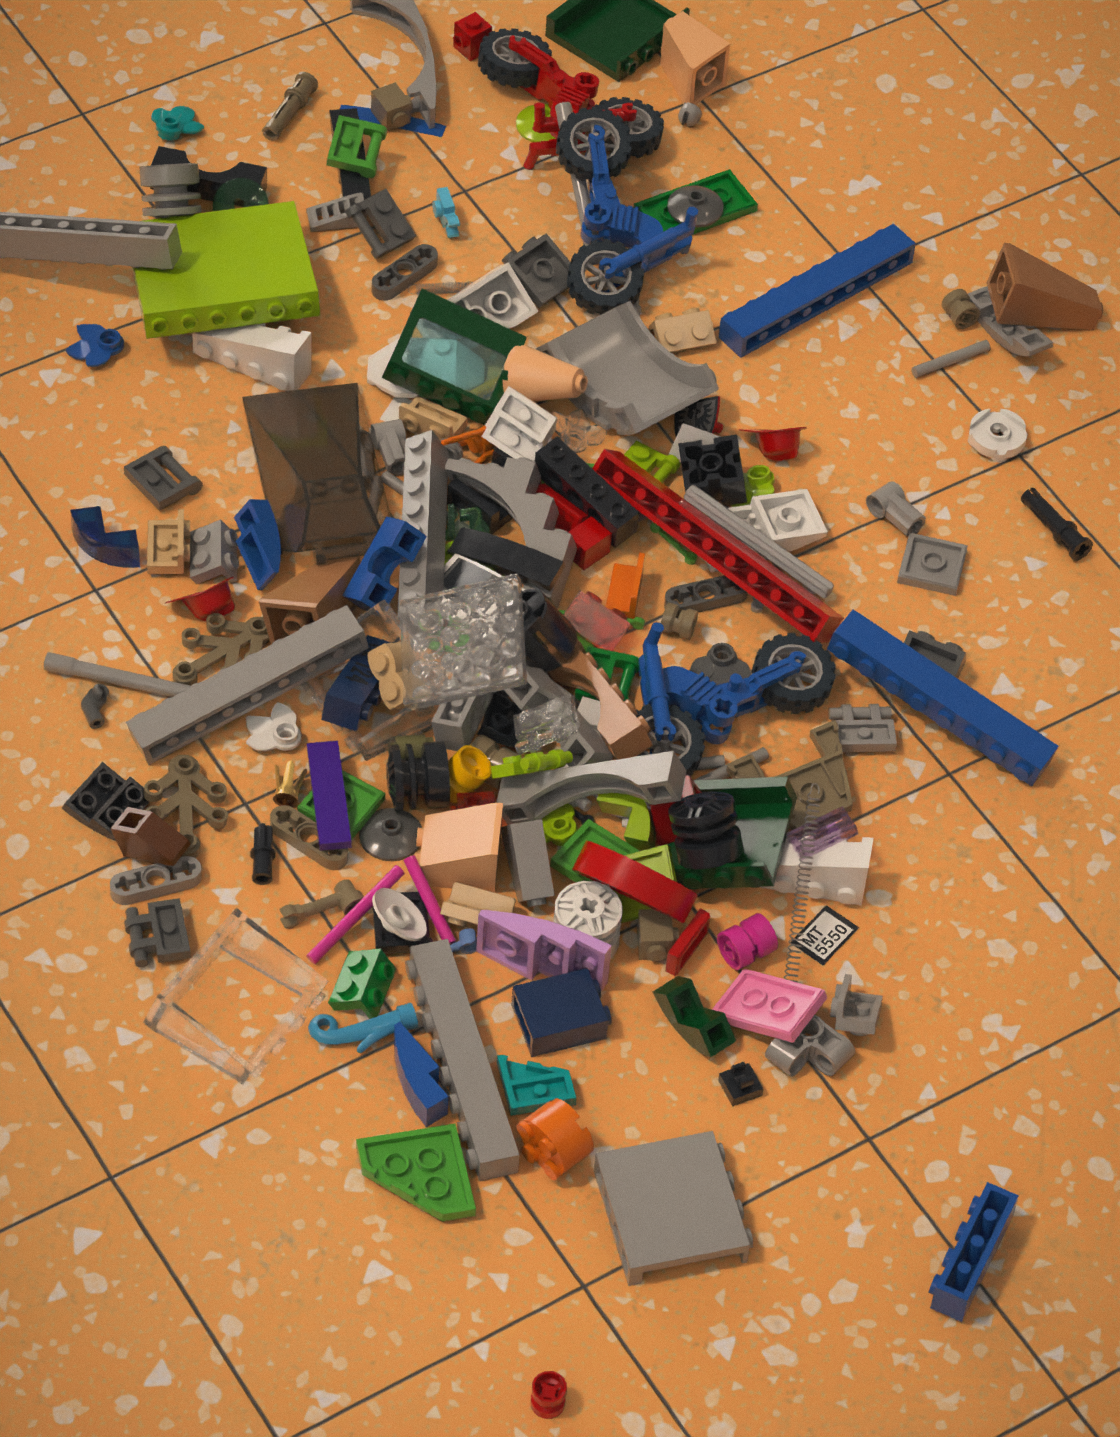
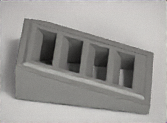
M363 193L348 195L306 208L310 231L316 232L357 227L354 220L348 218L345 210L353 204L363 201ZM363 212L362 214L367 220V214L366 212ZM317 216H322L323 219L318 221Z

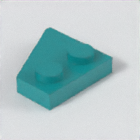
M497 1055V1066L511 1116L534 1112L555 1098L565 1101L570 1106L576 1105V1094L569 1070L554 1066L545 1067L541 1063L528 1061L527 1065L508 1061V1056Z

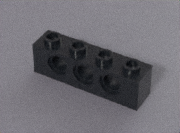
M558 436L535 452V462L541 479L550 488L586 513L588 518L593 517L612 533L611 545L614 548L637 532L639 512Z

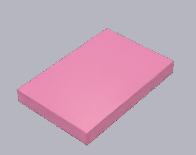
M744 968L712 1010L724 1012L731 1026L793 1043L825 1002L827 995L825 990Z

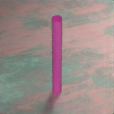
M395 865L306 957L313 964H316L373 907L372 898L375 892L381 888L390 889L405 874L404 871Z

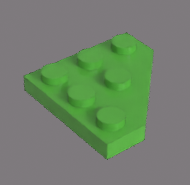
M456 1123L356 1139V1149L363 1176L440 1221L476 1216V1207Z

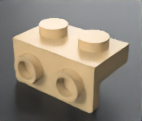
M691 308L683 311V315L674 317L672 313H665L656 316V320L649 325V330L654 332L657 341L671 353L714 346L717 343L709 310L699 311V308Z
M416 396L409 405L403 402L399 406V419L402 420L404 428L410 432L421 434L432 430L438 439L441 440L459 435L467 427V417L419 396Z
M178 509V520H148V574H184V562H190V543H184V539H190V520H184V509Z
M455 882L450 899L443 901L440 914L449 916L447 922L456 925L466 926L467 922L478 924V914L481 910L513 913L516 899Z

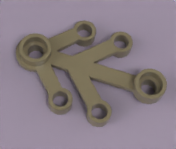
M213 613L207 617L206 626L208 632L212 634H220L222 632L238 634L233 638L200 635V632L195 628L185 629L182 632V644L188 649L196 647L213 648V650L192 663L187 661L178 663L173 669V682L192 686L198 682V673L225 657V665L221 669L238 663L240 648L250 643V651L244 655V658L262 650L263 645L270 641L263 617H253L247 622L227 621L219 613Z
M178 755L170 760L168 765L169 772L158 781L151 780L145 784L144 798L150 802H157L161 800L163 792L176 783L178 784V791L160 806H150L146 810L154 812L164 820L179 808L180 833L191 844L181 857L190 856L197 858L200 841L193 834L192 808L207 819L209 825L215 829H222L227 825L228 812L224 808H213L191 791V783L205 792L210 802L216 804L225 801L227 787L221 782L212 783L199 773L200 765L192 756ZM154 789V790H157L158 792L152 793V792H150L149 790ZM213 791H219L221 794H214ZM218 816V817H221L222 819H221V820H217V819H215L214 817Z

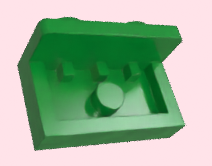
M382 949L349 951L328 1001L329 1005L334 1011L362 1009L369 1019L377 1017L394 978L395 966Z

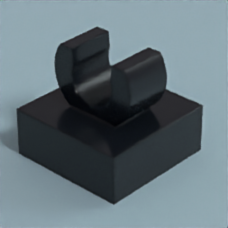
M741 1062L731 1066L730 1070L719 1073L718 1081L732 1106L762 1096L763 1087L749 1063Z

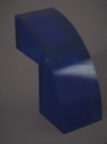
M100 506L70 510L73 536L85 553L95 560L111 566L123 568L140 567L136 529L105 533Z

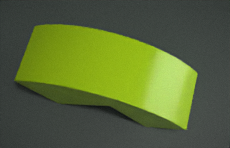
M598 794L596 801L602 812L629 818L624 833V838L628 844L640 851L655 847L656 833L654 823L643 799L629 794Z

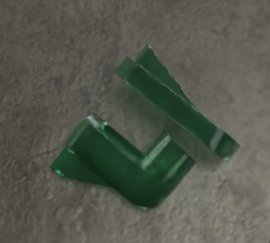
M455 503L448 504L449 521L445 541H453L459 533L458 513ZM480 508L460 509V522L469 521L470 529L490 534V528L482 519Z

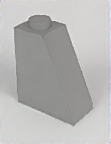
M542 819L501 827V835L517 901H527L528 907L547 904L546 897L555 895Z

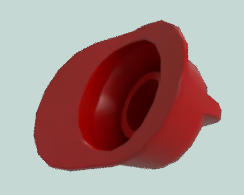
M807 427L780 430L739 429V431L755 432L761 453L772 461H782L797 457L800 445V431L807 429Z
M230 577L204 591L165 602V604L182 600L194 617L202 621H206L207 617L213 613L225 616L235 609V603L228 581L234 577Z

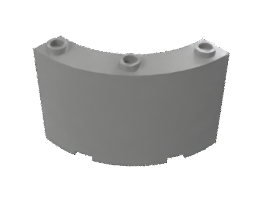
M631 301L621 304L536 348V350L581 368L588 379L585 392L578 398L568 399L595 424L606 430L614 428L617 434L620 435L636 434L719 390L716 376L709 369L707 363H688L669 352L647 329L640 318L638 310L632 305Z

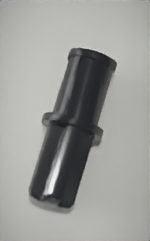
M265 823L255 827L254 848L250 851V857L253 859L252 881L259 885H266L272 882V860L276 857V851L273 849L272 826L265 825Z

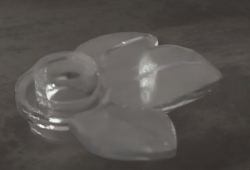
M583 408L571 412L567 417L557 411L552 413V415L558 418L555 432L575 453L585 451L587 446L601 444L607 435V430L600 427V425H590Z

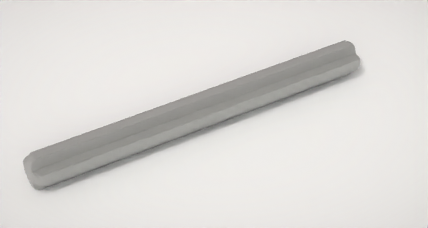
M691 485L686 490L684 499L820 597L826 598L830 595L834 585L828 579L696 485Z

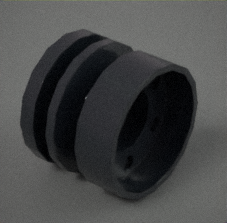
M444 741L423 742L421 757H415L410 743L405 744V758H401L398 744L389 746L386 779L388 794L391 797L395 811H403L404 796L408 797L410 810H416L418 795H424L425 804L428 809L449 807V767Z
M702 792L684 797L681 801H676L669 807L668 814L672 822L671 829L673 834L677 835L674 840L677 859L681 866L690 869H709L730 863L742 855L744 846L741 831L735 825L738 821V815L735 811L736 805L732 795L725 792Z

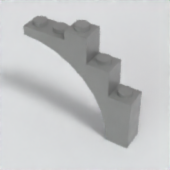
M507 457L503 468L495 463H487L485 465L474 463L465 458H460L459 460L448 458L444 469L450 482L457 478L469 488L493 499L520 526L527 547L564 561L565 568L551 591L528 581L523 586L525 590L535 589L533 586L537 587L558 609L577 546L572 534L562 529H554L559 515L554 498L544 493H536L541 479L536 462L525 457L518 459Z

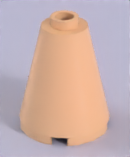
M527 345L513 347L504 365V370L508 371V380H503L504 392L510 386L533 402L578 398L587 388L588 379L581 368Z

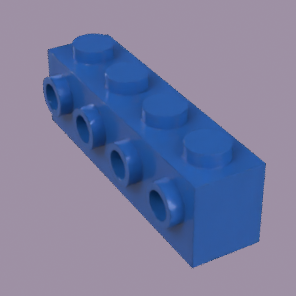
M987 1182L981 1196H974L967 1213L971 1216L967 1223L961 1222L955 1236V1240L958 1242L954 1249L949 1247L942 1262V1267L945 1269L942 1275L936 1274L928 1292L933 1295L931 1309L960 1322L963 1321L1013 1218L1019 1195Z

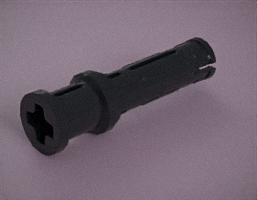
M1030 488V491L1028 489L1022 494L1021 502L1052 531L1054 541L1058 545H1063L1069 551V556L1073 560H1080L1090 552L1093 542L1088 537H1083L1077 531V525L1072 521H1066L1035 488Z

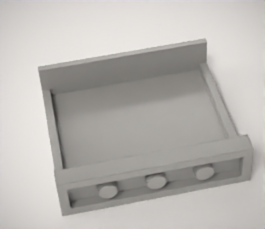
M713 1131L595 1154L594 1174L628 1286L641 1284L643 1272L739 1254L741 1262L747 1263L749 1249L753 1248L752 1233L749 1228H744L742 1219H744L743 1206L740 1199L735 1200L733 1194L735 1189L733 1175L731 1171L725 1170L724 1148L722 1143L716 1142Z

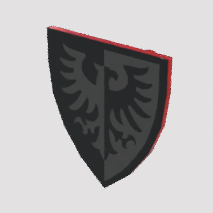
M720 396L700 399L676 412L674 415L675 436L677 437L683 423L712 434L721 433L723 424L717 421Z

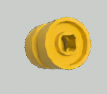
M465 745L461 747L448 761L450 802L460 804L466 801L475 792L474 790L480 787L492 774L489 759L481 750L474 746Z

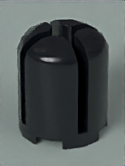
M533 586L535 589L524 591L516 588L506 594L496 607L499 609V612L495 619V625L491 622L493 630L528 667L541 668L544 672L554 671L562 665L548 650L549 648L536 632L539 630L568 661L574 654L578 642L575 627L537 587ZM523 611V615L519 616L518 614Z

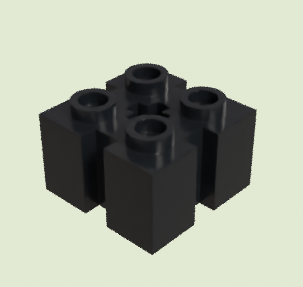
M737 434L713 438L714 444L702 446V440L678 443L685 492L691 485H696L715 500H723L724 506L747 503Z

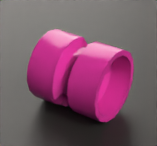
M759 913L741 921L739 926L733 925L717 935L720 953L726 963L734 970H740L753 963L755 957L761 959L778 949V940L772 925L766 917Z

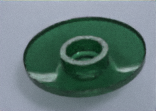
M235 178L225 182L217 190L213 199V211L235 209L234 204L237 200H243L244 207L269 204L266 192L258 183L247 178Z

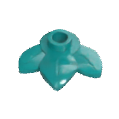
M177 106L172 108L171 111L157 108L152 112L151 120L156 123L158 136L164 140H177L180 138L181 133L196 134L204 129L203 124L193 121L195 111L190 107Z

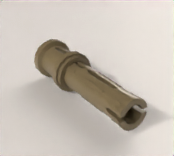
M299 72L296 75L295 83L293 86L288 87L284 93V101L262 129L265 138L276 141L295 112L305 107L308 102V96L318 88V81L313 75L308 72Z

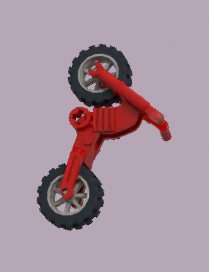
M504 28L499 29V32L492 31L488 36L485 35L483 37L478 57V67H481L480 71L482 74H487L489 80H496L500 85L505 86L507 84L511 85L512 88L521 87L538 100L544 98L551 108L550 117H545V104L542 102L534 104V124L532 130L538 133H550L556 139L530 143L529 152L523 164L525 169L532 170L539 156H559V154H556V145L560 129L555 106L562 102H570L575 114L582 108L589 110L592 107H600L599 110L605 111V109L612 111L613 115H619L623 119L624 125H628L630 129L629 135H632L630 157L641 158L644 154L648 156L653 153V150L659 148L664 120L660 118L661 114L658 111L653 110V106L645 105L638 99H635V101L630 100L628 97H622V99L612 97L609 101L602 100L599 105H595L592 98L597 96L599 78L588 72L578 73L575 75V78L569 76L559 68L556 60L551 57L552 50L549 49L548 43L546 41L543 42L542 38L538 35H531L529 31L524 30V32H521L515 28H511V30ZM577 138L578 145L584 143ZM610 138L604 141L605 143L613 144Z

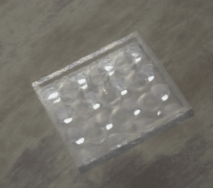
M517 573L400 601L403 705L407 711L527 685L522 584Z

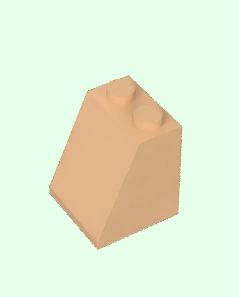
M682 11L664 23L660 65L682 103L689 102L696 105L726 84L730 43Z
M491 803L425 815L424 828L418 827L416 846L421 847V853H415L414 855L430 887L452 889L453 884L459 882L495 892L503 803Z

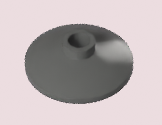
M685 186L674 191L668 199V212L680 224L685 222L689 207L698 209L695 227L712 225L720 219L723 213L721 198L717 193L706 187Z
M394 808L380 809L371 816L359 831L360 843L363 849L374 858L383 861H400L412 856L419 849L416 846L417 830L418 827H421V824L407 811H395Z

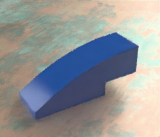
M249 499L234 516L241 532L236 543L257 590H263L279 572L281 561L280 537L269 501Z
M399 1021L394 1024V1057L398 1078L412 1109L425 1127H428L448 1114L449 1096L439 1086L438 1064Z

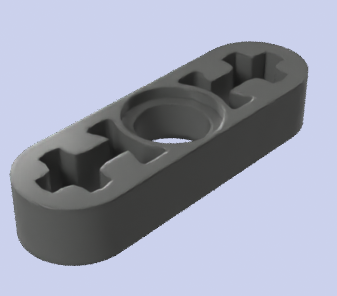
M428 244L418 245L378 272L372 278V295L379 300H390L432 272L437 267L438 252L436 248ZM402 269L410 270L412 273L409 275H401L398 273V271Z
M723 575L668 589L665 594L664 608H666L668 602L677 604L683 610L690 608L703 612L741 603L747 598L748 593ZM709 591L714 594V597L704 599L699 596V593Z

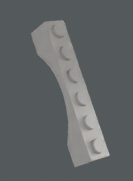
M669 751L502 777L496 803H503L502 817L507 825L540 820L550 812L569 802L595 794H629L643 799L650 805L681 801L686 769L675 752Z

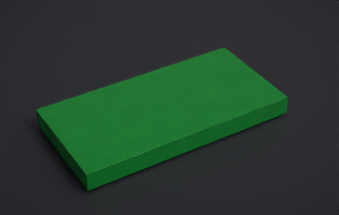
M730 169L679 187H706L717 193L723 202V213L720 219L706 227H695L694 234L754 213L758 209L757 202ZM679 188L634 203V208L639 207L638 211L658 220L664 232L680 224L671 217L667 208L670 195Z

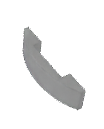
M987 286L968 293L971 299L970 302L974 303L980 311L977 321L997 343L1008 351L1020 356H1031L1053 347V342L1037 328L1029 331L1023 325L998 324Z

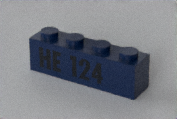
M370 635L366 636L369 648L351 657L326 693L321 720L357 731L363 721H369L373 706H379L382 699L379 691V680L375 678L370 669L368 652L384 643L391 642Z

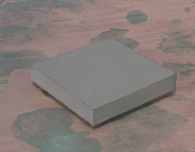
M909 533L897 583L956 596L968 545Z

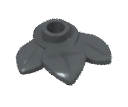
M727 643L713 645L708 651L707 656L695 659L690 668V671L698 675L703 672L704 676H708L710 681H714L716 685L729 682L730 676L734 673L741 675L742 679L748 678L751 675L748 664L737 659V654L733 647Z

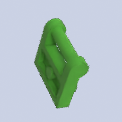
M339 115L326 166L358 172L366 178L375 177L377 172L376 161L381 142L386 138L387 128L381 124ZM363 135H369L371 140L366 159H357Z

